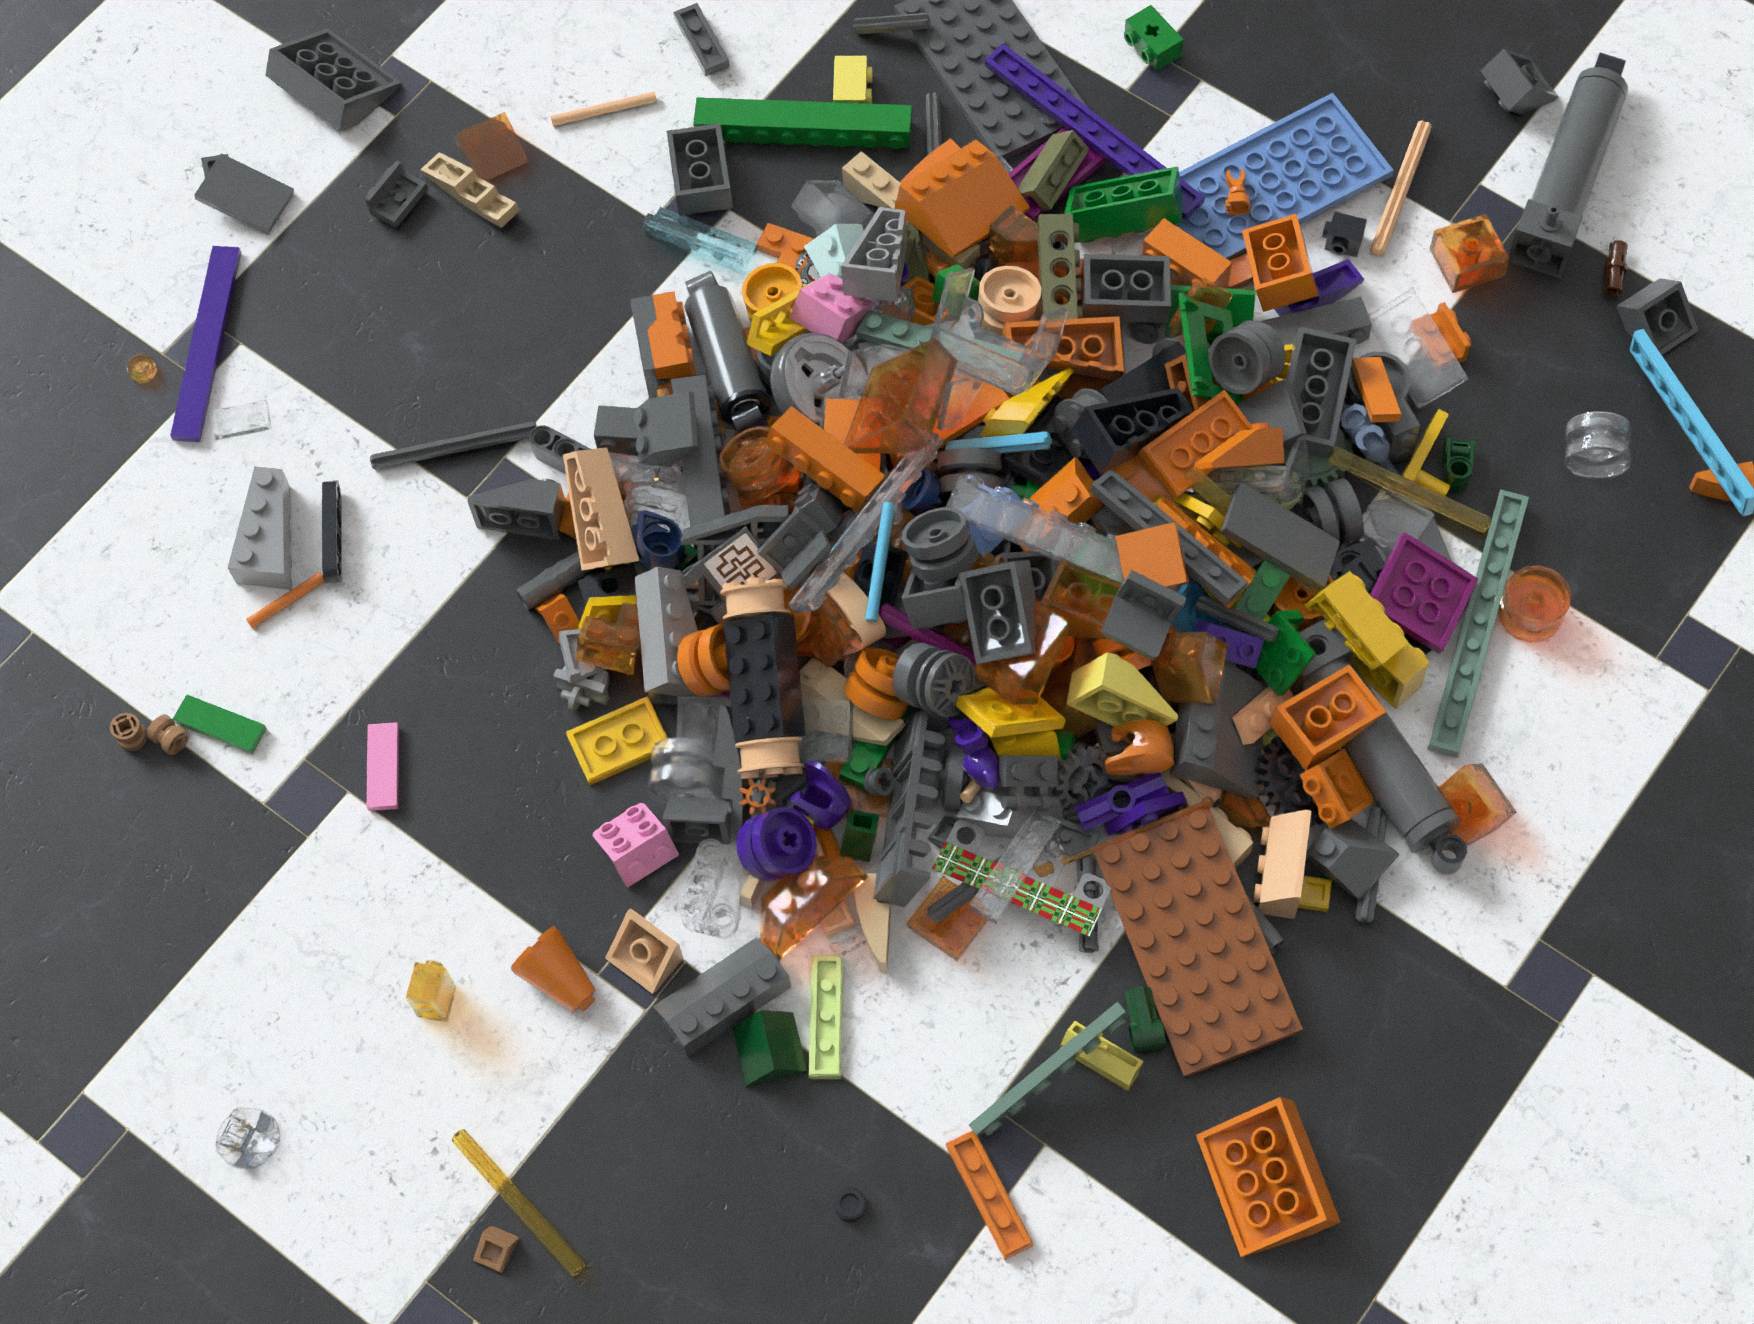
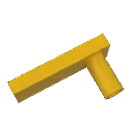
M1438 409L1431 419L1395 487L1397 490L1406 493L1409 487L1413 485L1441 501L1446 496L1451 485L1421 470V467L1449 415L1448 413Z

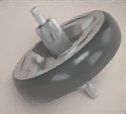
M822 333L798 335L786 342L779 349L773 360L770 383L773 397L782 414L792 406L811 421L821 420L824 430L826 398L867 400L866 378L858 359L846 345L829 335ZM803 365L811 371L808 377L802 371L801 367ZM814 399H821L820 408L814 405Z

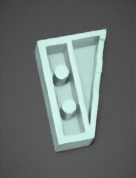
M835 224L804 246L820 277L830 273L842 279L841 265L863 233L862 224ZM870 299L874 302L872 309L883 302V300Z

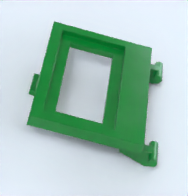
M1179 293V305L1192 396L1211 400L1225 390L1235 404H1239L1244 401L1243 394H1234L1223 387L1213 385L1204 318L1220 322L1222 334L1233 329L1231 311L1196 301L1191 296H1185V293Z

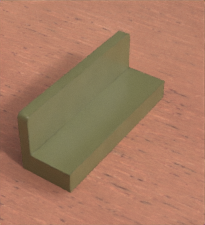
M1074 130L1053 134L1020 183L1018 190L1022 196H1031L1044 211L1051 210L1089 151L1088 146Z

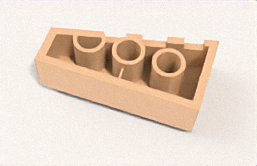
M607 447L563 454L581 570L639 561Z

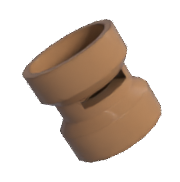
M125 712L117 715L111 721L110 732L124 750H139L147 742V731L136 715Z
M163 714L150 724L147 730V737L154 743H160L161 748L167 754L175 755L185 747L190 738V733L182 726H176L175 721L170 716Z

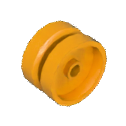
M768 263L757 267L748 274L743 282L741 293L750 323L754 313L803 287L800 275L792 267L782 263Z

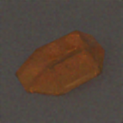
M815 856L807 869L780 879L761 897L760 941L780 961L865 881L868 876L850 857Z

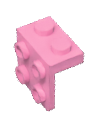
M644 803L628 808L623 814L610 822L604 823L593 832L595 841L612 860L627 887H630L679 856L666 828Z

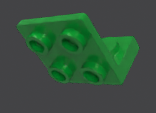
M1298 609L1276 611L1267 622L1278 627L1279 633L1274 642L1264 640L1255 668L1278 696H1282L1288 691L1316 656L1313 649L1298 633V626L1305 618Z

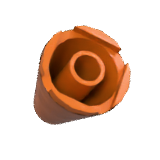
M553 926L537 938L538 941L532 947L528 946L512 964L511 970L515 975L572 1012L578 1009L584 1012L596 1000L593 996L596 989L561 931Z

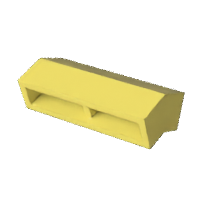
M1074 1021L1067 1029L1060 1044V1049L1086 1027ZM1102 1036L1099 1038L1102 1043L1095 1050L1087 1055L1083 1051L1075 1058V1060L1129 1091L1137 1078L1143 1064L1142 1060Z

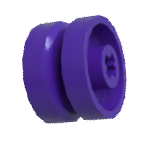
M778 807L746 820L739 829L736 840L737 855L743 868L752 877L761 881H776L807 869L814 860L817 849L816 834L810 821L802 812L791 807Z

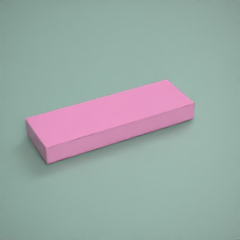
M398 722L368 724L366 802L368 811L399 809Z

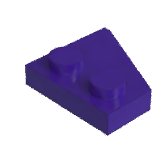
M1183 791L1143 801L1104 826L1109 836L1118 833L1123 835L1138 829L1140 825L1143 826L1159 819V816L1187 803Z

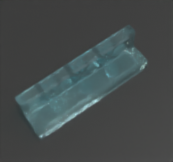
M662 207L658 209L655 215L647 213L643 220L646 237L742 274L745 273L757 252L756 243L683 215L679 216V214Z

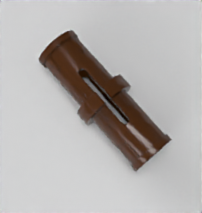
M1615 240L1609 244V258L1604 267L1606 273L1604 294L1610 297H1618L1623 293V278L1628 269L1626 264L1628 244L1622 240Z

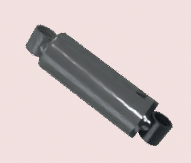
M711 270L685 281L690 296L686 299L684 308L710 385H713L714 397L716 398L722 420L727 424L735 425L741 438L749 437L768 429L769 426L765 414L770 408V399L751 348L747 345V337L729 290L724 286L718 285Z

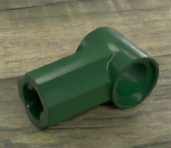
M1139 986L1125 991L1124 997L1130 1021L1129 1035L1133 1052L1166 1047L1164 1029L1161 1019L1157 1018L1151 987Z

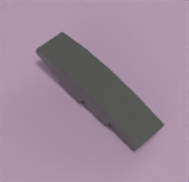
M720 706L713 766L725 768L722 798L733 799L730 830L739 831L746 820L751 818V815H749L750 807L747 804L739 805L745 799V795L741 794L739 789L745 788L748 790L750 788L748 784L749 779H741V774L737 772V770L742 768L740 749L735 748L732 707Z

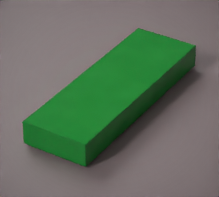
M186 694L173 717L175 724L251 754L254 753L267 729L262 723Z

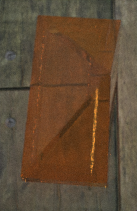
M1225 790L1221 791L1219 809L1227 815L1230 823L1252 828L1269 827L1271 816L1258 795L1255 799Z

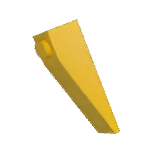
M1069 367L1004 401L998 410L992 407L983 419L986 426L980 435L983 437L1024 434L1054 396L1063 388L1074 370Z

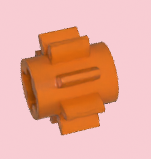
M750 778L748 780L750 788L748 790L745 788L739 789V792L745 795V799L739 805L747 804L750 807L749 815H752L755 809H760L761 813H766L765 805H775L776 803L774 800L769 799L770 794L776 789H767L764 786L766 783L765 778L761 780L760 784H755ZM752 789H756L758 793L764 792L765 797L761 800L762 804L759 805L757 801L751 802L749 797L753 794Z

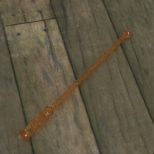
M1206 796L1195 805L1059 861L1064 866L1102 850L1107 845L1117 844L1133 837L1135 834L1146 832L1201 808L1209 809L1213 806L1214 801L1211 797ZM1047 862L1034 867V870L1038 876L1045 877L1054 873V866L1051 862Z

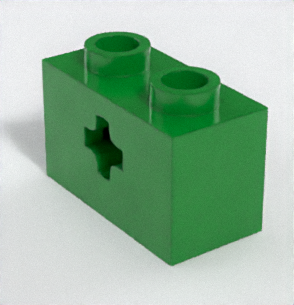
M1152 5L1125 19V41L1129 46H1133L1140 53L1142 60L1146 64H1150L1155 71L1182 56L1183 38Z

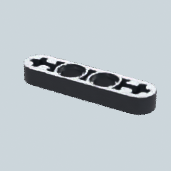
M338 480L322 482V572L325 583L341 582L342 497Z

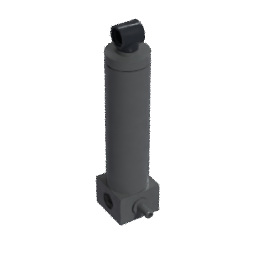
M1600 52L1595 66L1582 71L1577 77L1531 200L1528 199L1507 262L1561 279L1583 218L1584 209L1628 94V85L1621 76L1626 60Z
M1327 619L1299 632L1316 653V656L1289 688L1293 696L1298 695L1349 664L1372 692L1351 661L1353 652L1344 644L1347 641L1346 637L1336 628L1330 631L1324 625ZM1386 712L1384 716L1342 746L1341 749L1345 748L1364 783L1410 851L1416 853L1428 848L1432 854L1431 862L1433 867L1442 874L1456 873L1467 854L1465 842L1460 837L1452 835V831L1458 827L1461 819ZM1442 851H1451L1455 854L1456 858L1449 859L1443 855Z

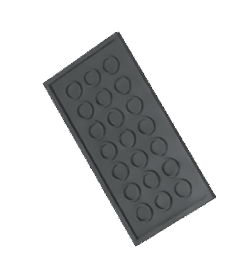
M906 0L894 6L896 15L928 13L930 16V27L928 29L907 31L985 147L993 152L1000 162L1048 141L1053 134H1056L1064 127L985 67V59L1001 44L1004 43L1085 105L1013 0Z

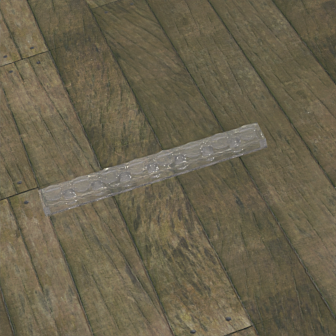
M937 433L919 437L830 550V555L826 561L818 565L788 605L795 613L812 612L821 606L824 601L823 596L828 590L839 583L841 579L839 576L844 569L856 561L858 551L873 539L874 535L872 533L880 526L883 502H891L895 505L901 502L906 496L905 491L921 477V470L926 464L936 458L938 455L937 450L944 442Z

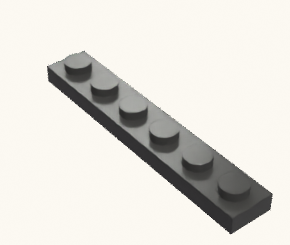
M1112 468L1091 485L1089 492L1136 531L1175 522ZM1177 523L1187 574L1223 604L1227 605L1246 588L1248 581Z

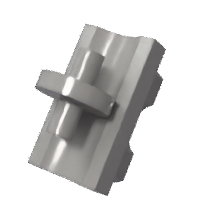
M564 666L563 670L556 669L553 675L557 679L556 687L562 690L561 698L568 700L569 710L576 711L580 704L589 707L591 700L604 705L607 704L609 699L607 688L610 681L607 671H601L591 675L590 679L583 678L570 684L566 666Z

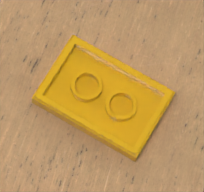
M1031 688L958 696L956 706L991 738L1063 729L1066 721L1059 712Z
M648 696L566 732L589 785L672 750V746Z

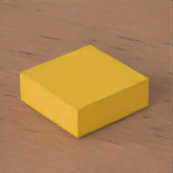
M1303 876L1301 899L1298 908L1328 912L1332 880Z

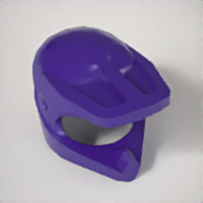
M806 760L804 763L807 781L804 794L802 792L793 794L790 804L793 809L802 812L803 815L814 820L815 826L829 831L844 818L852 807V800L842 783L836 780L823 765L817 761Z

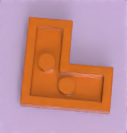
M767 223L756 245L758 251L778 257L779 259L776 263L785 264L796 271V261L802 252L806 250L804 246L811 240H814V238ZM809 255L806 257L800 268L797 270V273L799 275H801L809 259Z

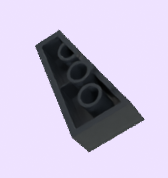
M1178 387L1086 406L1073 426L1072 431L1100 475H1102L1111 468L1113 469L1137 456L1143 447L1190 415L1193 409Z

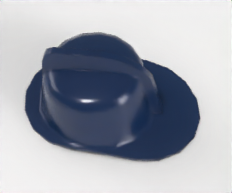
M909 459L903 461L894 469L898 475L897 483L894 490L888 495L894 503L904 509H913L921 512L931 508L934 503H942V500L938 497L941 483L928 467L916 460Z

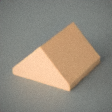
M632 909L627 911L605 959L652 994L660 988L684 959L679 943Z

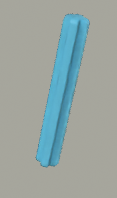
M1048 432L951 440L947 442L945 451L967 448L990 449L1001 453L1045 450L1050 448L1052 438H1050Z

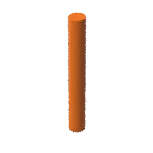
M318 572L248 617L246 621L252 629L323 584L325 581L322 573Z

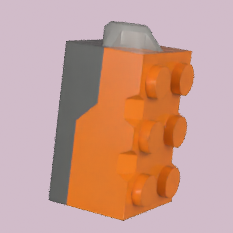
M675 291L630 299L649 398L672 395L671 379L697 376L683 302L676 301Z

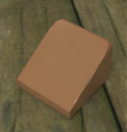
M489 1226L482 1232L473 1261L503 1273L518 1243L519 1237L495 1226Z

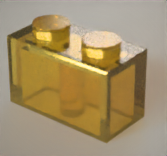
M432 960L425 961V964L415 962L406 999L417 1017L448 1022L456 985L442 963Z

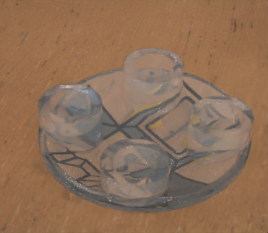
M237 1107L231 1111L230 1115L220 1125L215 1146L220 1157L228 1165L238 1169L256 1168L266 1163L276 1152L280 1142V1129L276 1120L268 1112L258 1108Z

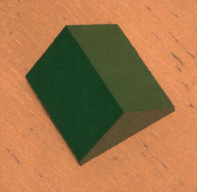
M759 1010L732 1027L746 1088L808 1073L793 1012Z

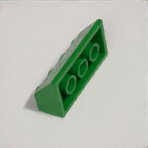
M1178 166L1071 187L1065 214H1073V223H1078L1079 239L1074 240V243H1089L1103 237L1115 238L1130 232L1142 233L1155 228L1163 218L1174 225L1181 223L1183 202Z

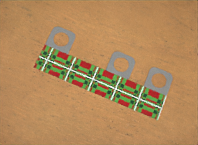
M962 819L955 822L932 869L1090 936L1111 891V888L1104 879L1086 873L1081 877L1073 896L1053 888L1063 868L1061 861L1043 853H1035L1024 875L975 854L985 835L982 827ZM962 827H970L976 832V840L971 844H963L957 839V831ZM1047 860L1051 862L1054 866V873L1047 878L1038 876L1034 870L1035 864L1038 861ZM1096 881L1100 883L1103 887V894L1096 899L1087 897L1083 891V887L1087 882Z

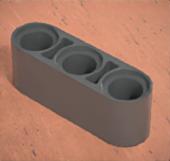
M545 425L535 427L529 434V440L535 457L566 474L563 454L591 449ZM542 442H548L545 445H539Z

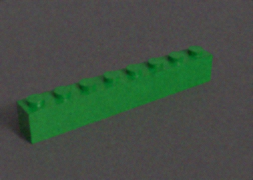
M696 97L693 126L720 123L723 141L733 143L756 142L759 144L783 143L786 145L810 144L813 146L837 145L840 147L864 146L866 148L891 147L893 149L910 148L912 105Z

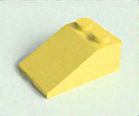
M1107 652L1072 672L1067 705L1115 727L1132 720L1146 719L1158 721L1168 726L1178 719V714L1134 665L1122 660L1116 654Z

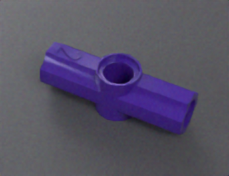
M1160 773L1148 774L1125 785L1116 786L1111 791L1074 807L1084 831L1087 832L1115 819L1143 801L1166 796L1170 793ZM1118 794H1126L1131 802L1126 808H1118L1113 804L1114 797Z

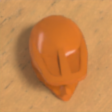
M1140 719L1112 728L1111 735L1113 741L1123 740L1131 745L1126 747L1121 754L1105 760V769L1109 775L1155 774L1166 771L1175 764L1173 742L1168 727L1163 723Z

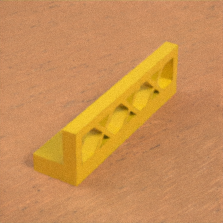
M800 289L753 314L747 345L771 356L777 353L790 339L801 334L812 333L789 318Z

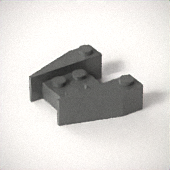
M758 505L683 529L681 545H698V561H700L745 526L760 545H763L789 517L788 505ZM702 576L698 580L699 589H686L691 608L711 614V608L723 599L707 579Z

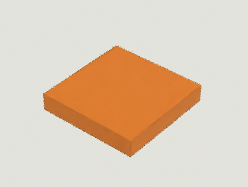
M1168 523L1115 536L1124 580L1130 571L1133 570L1166 588L1189 583L1177 523Z

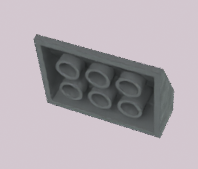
M328 28L269 49L265 76L339 131L359 124L402 85L401 81Z
M1197 652L1183 668L1178 719L1173 745L1175 764L1170 768V775L1255 799L1258 784H1255V781L1259 779V773L1255 772V768L1260 765L1257 758L1262 754L1264 734L1254 743L1243 745L1232 717L1267 687L1227 660Z

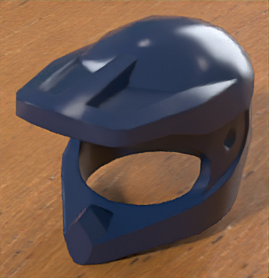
M647 510L640 511L637 516V524L630 528L639 562L648 570L656 567L677 570V567L683 561L685 545H681V529L669 518ZM658 524H664L670 528V531L659 526Z

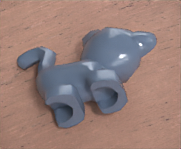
M1343 403L1340 424L1344 433L1353 440L1369 462L1379 464L1391 482H1398L1401 477L1388 458L1390 444L1386 440L1382 429L1376 425V422L1370 421L1366 407L1359 404L1346 405Z

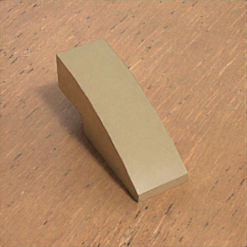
M854 873V893L862 935L871 957L879 970L887 973L891 918L890 903H879V900L873 899L876 873Z

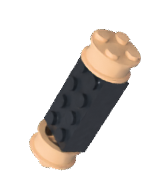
M764 577L747 579V584L741 585V582L725 583L720 591L721 595L726 597L727 614L723 616V620L727 622L723 623L735 748L740 749L742 768L737 770V772L741 774V779L759 777L760 779L778 778L780 774L798 775L803 774L802 768L805 767L804 763H800L798 743L803 741L802 736H806L795 621L794 614H790V610L785 609L783 591L787 589V584L784 583V579H772L765 582Z

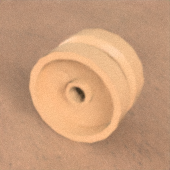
M1001 266L987 272L980 281L976 318L980 327L988 334L1002 338L1005 322L1037 321L1041 299V285L1038 279L1029 271L1017 266Z

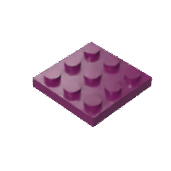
M1404 532L1399 535L1370 596L1383 605L1387 617L1392 622L1398 624L1403 632L1439 654L1445 650L1478 578Z

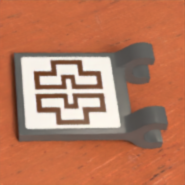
M746 526L700 561L690 565L681 572L683 580L689 587L704 576L723 599L711 608V615L718 623L723 621V616L727 614L726 597L720 593L723 589V584L741 582V585L747 584V579L764 577L766 582L767 580L776 579L781 575L779 571L758 554L757 550L761 545Z

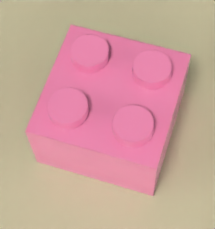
M829 273L800 289L789 318L812 333L826 334L840 342H844L857 334L856 331L867 311L872 310L874 302L869 298L858 299L853 296L844 295L842 279Z

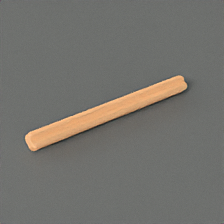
M1421 120L1417 123L1371 245L1370 252L1374 255L1383 256L1386 252L1431 132L1432 125L1429 122Z

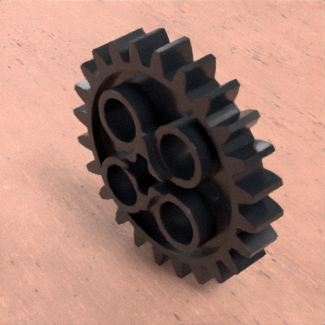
M1277 735L1271 740V744L1269 743L1263 747L1265 753L1257 758L1262 765L1255 768V772L1261 774L1262 777L1257 779L1255 784L1264 785V789L1258 793L1259 796H1268L1269 800L1265 803V806L1274 805L1276 807L1274 816L1281 812L1287 814L1310 810V827L1316 823L1319 826L1326 823L1319 817L1318 807L1316 803L1312 802V796L1307 794L1303 788V780L1300 774L1305 772V769ZM1281 764L1287 767L1288 773L1283 771ZM1293 792L1299 795L1300 802L1294 798Z

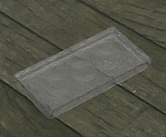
M1413 287L1368 314L1372 322L1371 331L1383 351L1397 356L1407 365L1411 374L1409 394L1418 409L1469 379Z

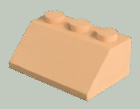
M1310 810L1272 816L1269 827L1263 826L1260 845H1266L1265 856L1259 855L1257 873L1262 874L1261 884H1255L1253 902L1259 903L1258 908L1261 909L1264 915L1295 919L1302 892L1311 819Z

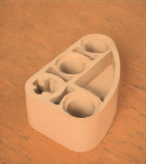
M828 565L808 577L804 583L805 590L835 648L841 654L848 655L860 651L886 635V627L879 613L877 622L865 620L868 597L839 568L834 565Z

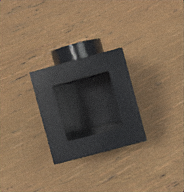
M1334 212L1332 221H1326L1322 234L1323 238H1327L1325 250L1339 255L1345 254L1357 257L1367 219Z

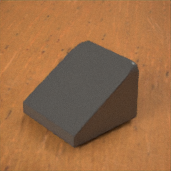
M945 815L927 839L942 849L955 822L958 820ZM962 827L957 831V839L963 844H971L975 838L969 827Z

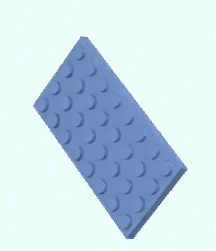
M1331 93L1180 171V178L1205 196V201L1187 220L1182 218L1181 223H1177L1175 226L1230 261L1247 253L1242 230L1293 214H1297L1301 225L1392 177L1394 170L1337 97ZM1241 168L1245 172V184L1243 187L1246 190V194L1249 195L1251 209L1243 215H1227L1225 200L1228 199L1227 196L1229 195L1230 188L1226 185V172L1230 169V176L1238 179L1240 178Z

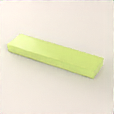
M812 955L809 1079H841L843 955Z

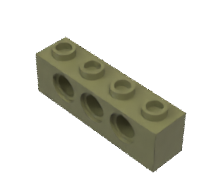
M1040 214L1037 221L1039 281L1041 285V320L1083 318L1082 305H1077V295H1081V277L1076 278L1075 267H1080V251L1074 250V240L1079 239L1078 223H1073V214ZM1056 241L1062 242L1066 248L1056 250L1053 248L1052 243ZM1058 268L1063 269L1067 272V276L1057 277L1053 271ZM1064 296L1069 302L1065 305H1059L1055 302L1054 298Z

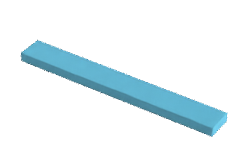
M1644 329L1634 331L1630 346L1631 354L1743 517L1753 514V487Z

